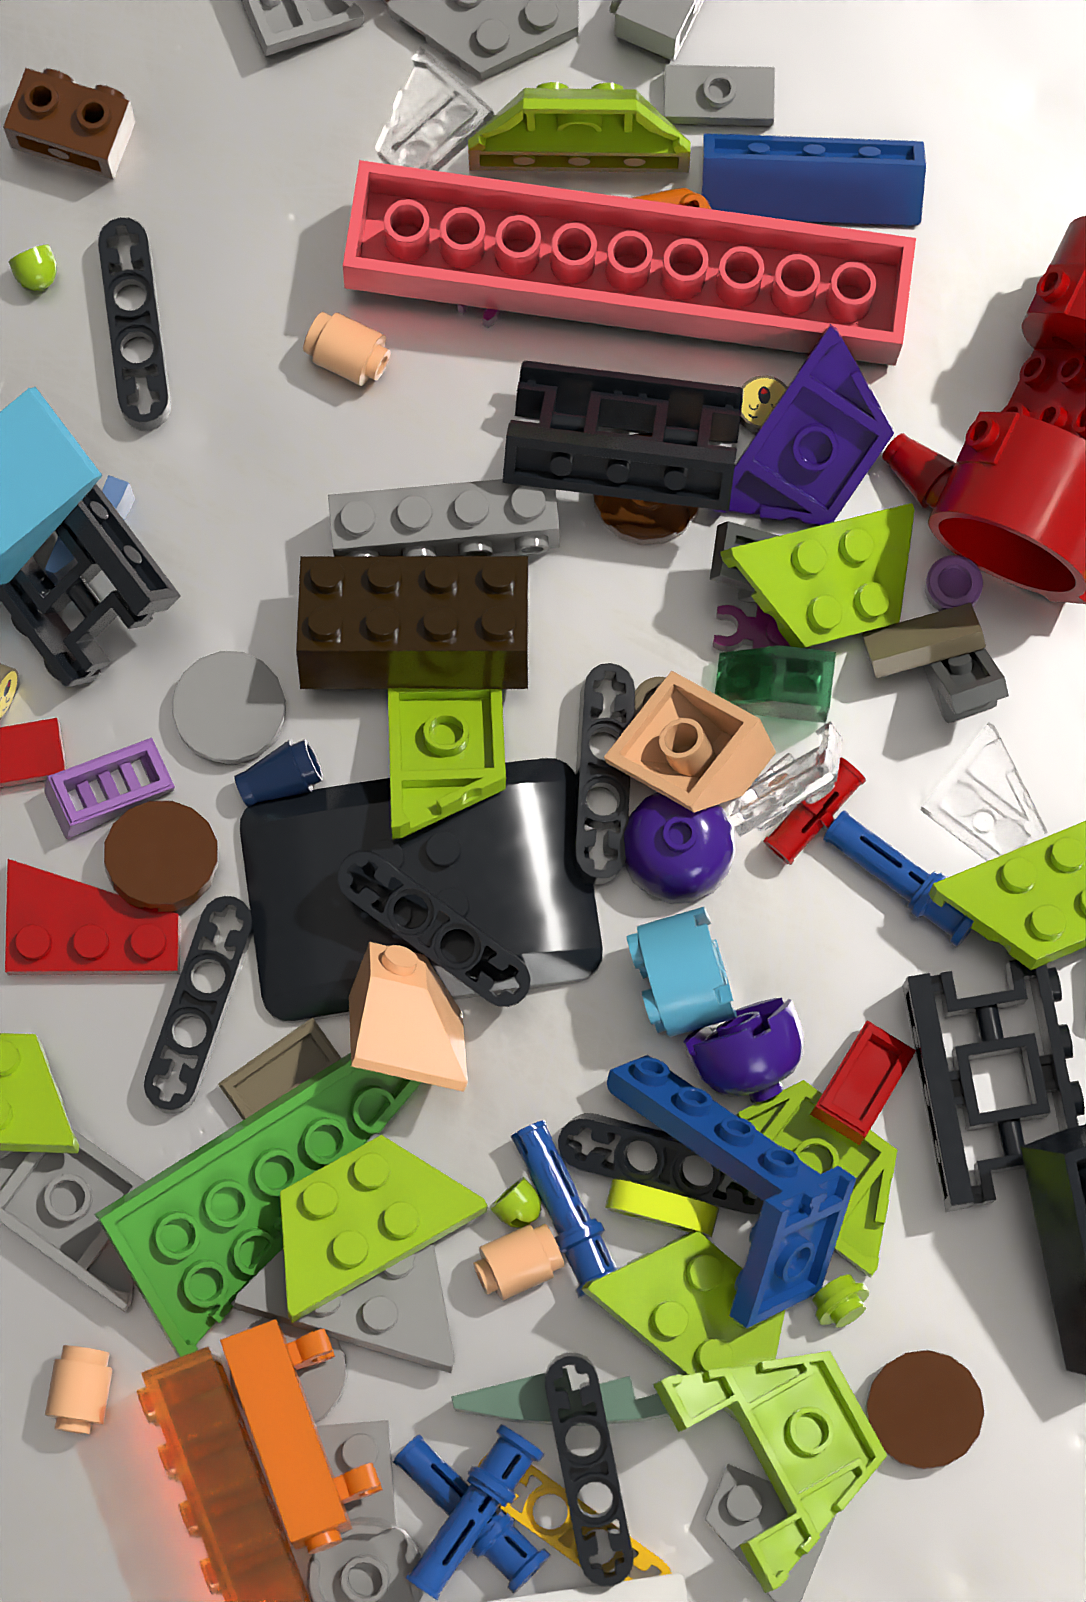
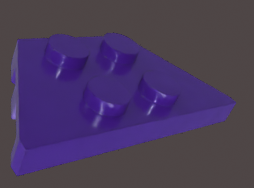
M831 324L736 462L729 511L757 514L763 518L778 520L785 518L802 520L804 523L818 525L833 523L894 435L891 423L838 329ZM714 510L715 512L726 513V511Z

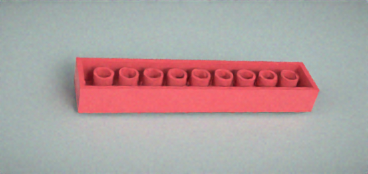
M359 160L343 260V276L345 289L809 354L831 324L838 329L855 360L895 366L904 339L916 238Z

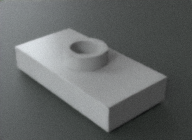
M665 65L664 117L671 124L773 126L775 67Z

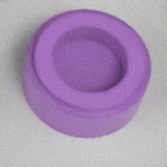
M949 555L937 560L931 566L925 581L927 599L939 611L968 603L974 606L983 588L982 574L977 565L970 559L959 555Z

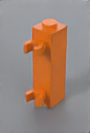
M274 1319L221 1339L220 1342L290 1543L296 1550L306 1547L309 1554L318 1553L342 1542L340 1533L352 1529L344 1504L373 1495L383 1489L372 1462L334 1477L297 1373L298 1369L316 1365L335 1357L328 1334H326L323 1328L287 1343L281 1326Z

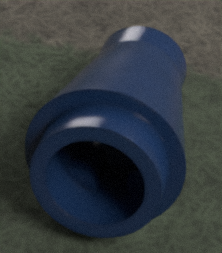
M289 739L249 769L234 776L239 794L247 807L258 802L312 792V785L324 780L317 757L306 739L295 744Z

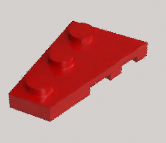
M8 859L5 972L7 975L180 974L181 918L179 914L174 912H158V908L150 909L145 906L141 909L130 905L118 894Z

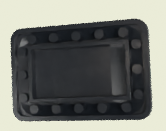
M555 758L505 762V790L405 837L392 839L390 778L314 789L312 792L258 802L247 807L240 819V837L249 906L253 918V936L261 997L265 1009L273 1018L287 1023L304 1022L312 1017L314 1020L349 1015V995L369 942L385 946L399 945L415 953L423 954L350 901L341 892L337 882L338 869L343 859L350 853L358 850H371L381 855L517 955L526 964L531 977L530 989L575 983L589 979L600 967L603 946L594 886L583 880L573 866L572 848L576 778L574 770L567 763ZM589 852L584 853L585 858H589ZM368 861L363 867L353 863L348 869V872L354 877L350 886L358 892L364 886H368L380 894V898L373 902L372 905L383 911L389 895L403 883L395 877H391L389 885L386 887L374 877V872L377 868L374 863ZM408 894L396 901L393 913L400 925L413 928L425 921L428 915V908L426 902L421 897ZM453 929L443 936L440 948L442 954L447 959L453 962H461L472 955L475 942L467 931ZM485 946L480 961L471 970L467 971L466 974L473 979H477L481 968L493 978L494 986L491 990L494 993L499 994L504 989L511 990L512 992L516 991L519 987V984L514 979L517 969L509 965L507 969L502 971L490 964L487 959L495 954L496 951L489 946ZM427 957L454 1000L480 996Z

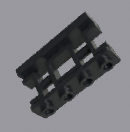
M523 361L517 386L515 416L540 420L539 423L510 420L506 435L502 483L729 511L737 448L710 445L709 440L737 444L744 390L741 387ZM598 426L653 434L652 437L598 431Z
M97 484L92 487L55 530L56 534L77 560V565L54 586L32 556L9 583L0 585V601L11 614L13 625L21 634L29 638L41 654L47 671L66 687L93 682L101 674L100 669L105 668L111 662L95 641V638L117 616H119L128 629L147 626L154 619L152 615L155 612L168 610L181 597ZM101 570L117 589L112 591L102 602L88 585ZM71 601L85 618L72 632L57 613L62 611Z
M1018 960L1009 961L1005 969L1010 990L957 999L952 971L942 972L931 976L930 973L908 976L902 986L914 1049L916 1050V1060L946 1212L967 1209L973 1205L993 1203L996 1200L991 1174L1025 1168L1021 1152V1146L1025 1145L1021 1121L1044 1118L1051 1113L1047 1093L1052 1092L1059 1131L1079 1126L1077 1116L1085 1114L1080 1083L1078 1080L1070 1082L1066 1059L1073 1058L1070 1030L1067 1024H1058L1054 1004L1055 1002L1062 1001L1061 984L1056 967L1047 968V964L1031 970ZM1028 979L1030 981L1044 1051L1043 1056H1039L1035 1033L1004 1038L998 1008L1025 1004L1028 996L1024 980ZM934 995H941L945 1017L974 1012L976 1014L981 1042L955 1046L951 1052L955 1071H949ZM1022 1051L1032 1104L979 1113L969 1060ZM957 1108L963 1109L967 1131L998 1126L1003 1157L980 1160L974 1164L976 1186H971Z

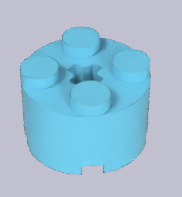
M705 907L637 926V933L627 936L635 968L640 970L643 979L648 977L651 988L642 991L650 1023L655 1025L657 1033L666 1031L669 1037L737 1018L736 1011L731 1004L734 1000L716 939H711L708 928L711 922Z

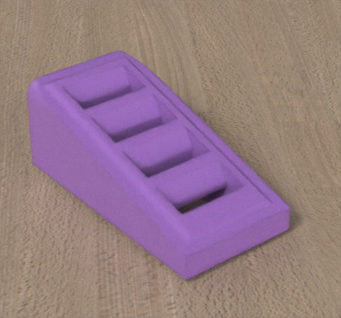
M149 738L47 776L44 792L64 837L68 839L117 818L130 808L162 797L174 791L175 786L153 739ZM140 760L150 781V784L141 787L131 763ZM115 770H119L128 790L127 793L120 795L110 774ZM96 779L106 801L100 803L97 802L89 785V782ZM74 789L84 808L79 811L75 810L68 792Z

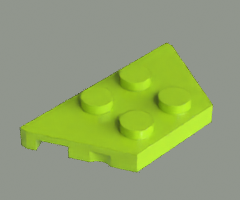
M913 503L732 547L721 551L720 554L727 567L736 566L755 589L751 597L764 613L771 615L775 619L778 631L796 651L900 622L915 510Z
M388 688L392 839L405 837L506 789L502 689Z
M1086 821L933 883L929 896L940 907L947 902L974 922L971 926L973 930L989 941H995L1003 945L1010 956L1031 970L1085 948Z
M0 1033V1151L78 1154V1140L70 1126L63 1107L64 1103L50 1072V1065L42 1043L36 1034Z
M804 1080L784 1089L772 1098L739 1111L736 1114L737 1117L749 1121L757 1131L782 1148L794 1152L802 1162L818 1173L822 1174L840 1166L856 1177L834 1251L871 1278L878 1268L881 1239L886 1221L890 1186L898 1150L872 1130L868 1132L861 1145H858L810 1115L822 1093Z
M383 1135L376 1137L280 1191L288 1318L291 1323L299 1320L487 1212L488 1208L486 1201L478 1194Z
M699 1231L690 1232L652 1253H646L631 1260L623 1267L586 1282L581 1288L583 1292L681 1375L701 1373L724 1367L733 1368L758 1364L762 1361L776 1359L785 1310L749 1328L744 1327L729 1316L737 1292L734 1287L735 1281L743 1268ZM729 1405L722 1408L727 1414H729L733 1419L737 1421Z

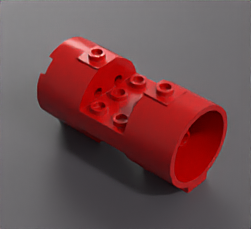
M1081 216L1070 222L1046 273L1037 284L1036 294L1022 322V333L1034 350L1021 367L1020 380L1011 399L1001 412L978 413L976 420L971 424L966 433V441L929 517L928 524L931 532L946 548L956 555L970 559L983 572L1017 587L1040 593L1050 602L1086 604V216Z

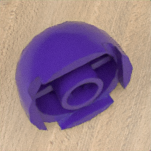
M657 792L646 797L629 815L624 833L626 855L624 865L633 883L641 890L644 889L650 895L670 904L692 903L712 894L728 875L735 856L734 829L724 809L719 804L692 812Z
M773 998L736 1009L737 1018L722 1023L716 1028L715 1032H712L711 1027L708 1026L690 1033L683 1043L691 1063L700 1078L718 1093L730 1097L748 1094L752 1103L767 1100L781 1093L783 1086L780 1081L794 1073L803 1056L804 1047L801 1022L791 999L784 1003L782 998Z

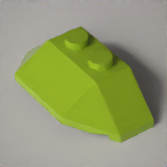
M547 82L538 85L536 88H524L468 140L469 170L689 173L691 142L636 89H624L623 86L615 83H600L592 86L591 89H569L567 85L562 83Z

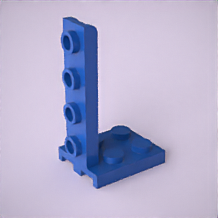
M649 1055L611 1069L607 1078V1087L612 1095L764 1201L759 1219L754 1224L749 1235L751 1246L745 1266L735 1281L734 1287L737 1292L729 1316L744 1327L749 1328L815 1295L823 1286L856 1177L840 1166L822 1174L818 1173L802 1162L794 1152L782 1148L757 1131L752 1123L737 1117L714 1101L706 1091L692 1086L669 1070V1067L664 1062Z

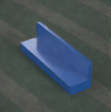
M704 133L702 195L707 199L712 210L804 222L919 225L922 221L926 175L924 141Z

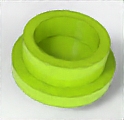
M850 1274L840 1276L826 1284L814 1295L812 1302L818 1309L815 1317L821 1325L834 1323L837 1328L844 1327L855 1321L865 1312L866 1307L863 1303L869 1296V1290L864 1283H856Z

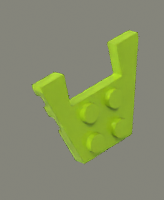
M831 1351L762 1361L758 1364L733 1368L712 1369L689 1375L668 1376L653 1384L678 1432L693 1426L729 1405L787 1511V1517L739 1544L765 1593L774 1591L783 1585L790 1576L788 1573L803 1555L809 1553L821 1538L820 1534L838 1512L845 1509L887 1457L885 1450Z

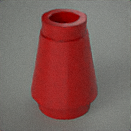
M904 433L896 436L886 447L882 455V459L889 464V467L922 508L931 507L934 509L956 462L918 441L910 439Z

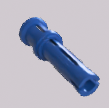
M843 810L825 833L823 840L826 843L832 844L863 867L868 873L878 878L910 903L907 908L911 910L910 914L916 918L926 917L951 936L950 943L957 948L971 932V926L974 921L947 902L940 907L929 896L933 883L948 877L942 872L937 873L936 871L930 875L896 850L891 844L885 842L851 817L846 810Z
M545 1120L538 1121L517 1131V1133L511 1135V1139L515 1143L519 1154H521L533 1184L553 1222L552 1224L558 1234L555 1237V1241L559 1250L565 1254L579 1283L575 1291L579 1298L588 1296L581 1290L586 1282L602 1277L620 1267L615 1266L601 1236L605 1231L602 1223H598L596 1218L591 1219L584 1207L561 1155H559Z
M500 1424L496 1430L499 1438L480 1466H472L468 1471L469 1477L466 1481L470 1483V1486L445 1523L440 1527L411 1573H408L405 1579L435 1600H438L440 1592L463 1558L470 1551L499 1505L506 1507L508 1503L512 1504L516 1498L513 1490L533 1461L540 1462L545 1455L532 1443L503 1424Z
M420 1434L413 1438L393 1461L448 1516L469 1487L463 1478L424 1441ZM501 1511L497 1514L495 1512L474 1542L471 1552L477 1558L485 1556L509 1580L507 1588L514 1594L544 1565L551 1554L546 1549L538 1551L513 1526L515 1519L508 1513L505 1514Z

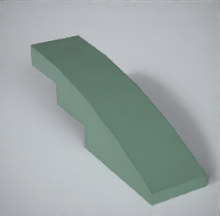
M567 1367L563 1368V1377L554 1380L556 1388H566L571 1409L559 1408V1417L564 1418L576 1411L596 1412L595 1402L582 1407L580 1390H572ZM545 1373L451 1396L454 1409L458 1412L517 1423L552 1425L545 1390ZM630 1376L600 1383L607 1424L641 1422L669 1416L658 1394L635 1398ZM579 1423V1424H576V1425H574V1426H586V1425H590V1424H588V1423Z

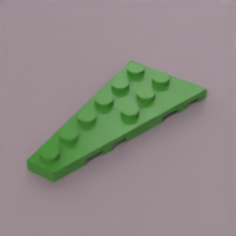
M349 1053L94 1214L181 1362L184 1364L188 1362L198 1350V1347H196L197 1343L216 1321L220 1323L234 1307L231 1303L237 1294L282 1250L283 1232L280 1191L364 1145L374 1133L379 1134L422 1082L352 1067L351 1053Z

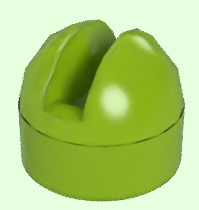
M41 245L26 250L8 262L18 283L33 291L46 289L53 283L57 273V263L49 245Z
M522 1177L499 1196L489 1209L501 1222L510 1227L520 1229L539 1217L541 1199L534 1187Z

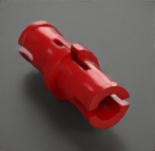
M838 756L835 763L808 793L803 791L799 793L794 799L795 808L769 837L763 840L764 844L778 858L791 865L798 854L822 828L825 830L829 829L835 820L833 815L857 788L866 782V778L850 762Z

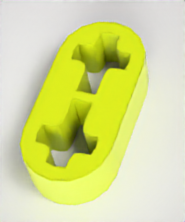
M612 1179L605 1204L606 1209L618 1214L687 1233L699 1231L705 1237H712L719 1212L718 1207L703 1201L619 1179Z

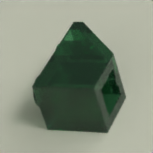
M779 645L719 653L715 694L752 715L826 723L831 703L836 652Z

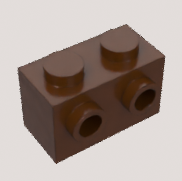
M25 68L3 129L11 148L114 180L136 120L130 100H127L123 93L112 87L96 85L92 89L76 84L70 76L58 70L44 69L43 73Z

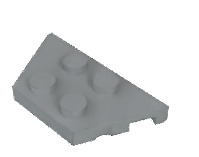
M391 0L387 2L388 13L393 20L399 24L403 21L425 36L427 44L443 55H450L457 59L461 68L480 81L579 35V0Z
M73 1128L72 1131L79 1143L78 1154L0 1151V1222L126 1312L131 1305L134 1281L94 1214L146 1181Z
M434 1243L291 1323L287 1316L286 1278L282 1249L237 1294L234 1302V1309L271 1320L276 1319L277 1322L311 1332L324 1328L328 1337L448 1373L452 1372L455 1358Z

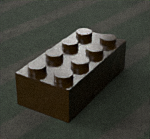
M300 556L296 641L300 689H528V556Z

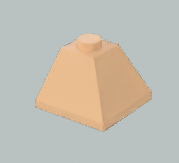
M671 671L603 758L607 764L690 811L697 812L743 796L776 754V751L760 718Z
M369 942L349 995L351 1066L464 1092L468 1081L462 1011L425 955L415 953L399 945L385 946Z

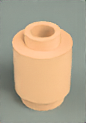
M321 312L313 321L303 346V351L313 356V363L360 386H363L369 378L374 380L380 378L387 366L391 353L389 349L385 348V335L338 312L333 316Z
M529 1224L480 1246L479 1252L482 1259L473 1262L475 1272L485 1293L488 1295L496 1291L502 1301L554 1278L553 1272L565 1266L555 1238L546 1224L534 1229Z
M63 1345L61 1359L54 1360L45 1416L56 1418L54 1429L79 1434H90L91 1424L103 1425L113 1368L107 1367L109 1352Z

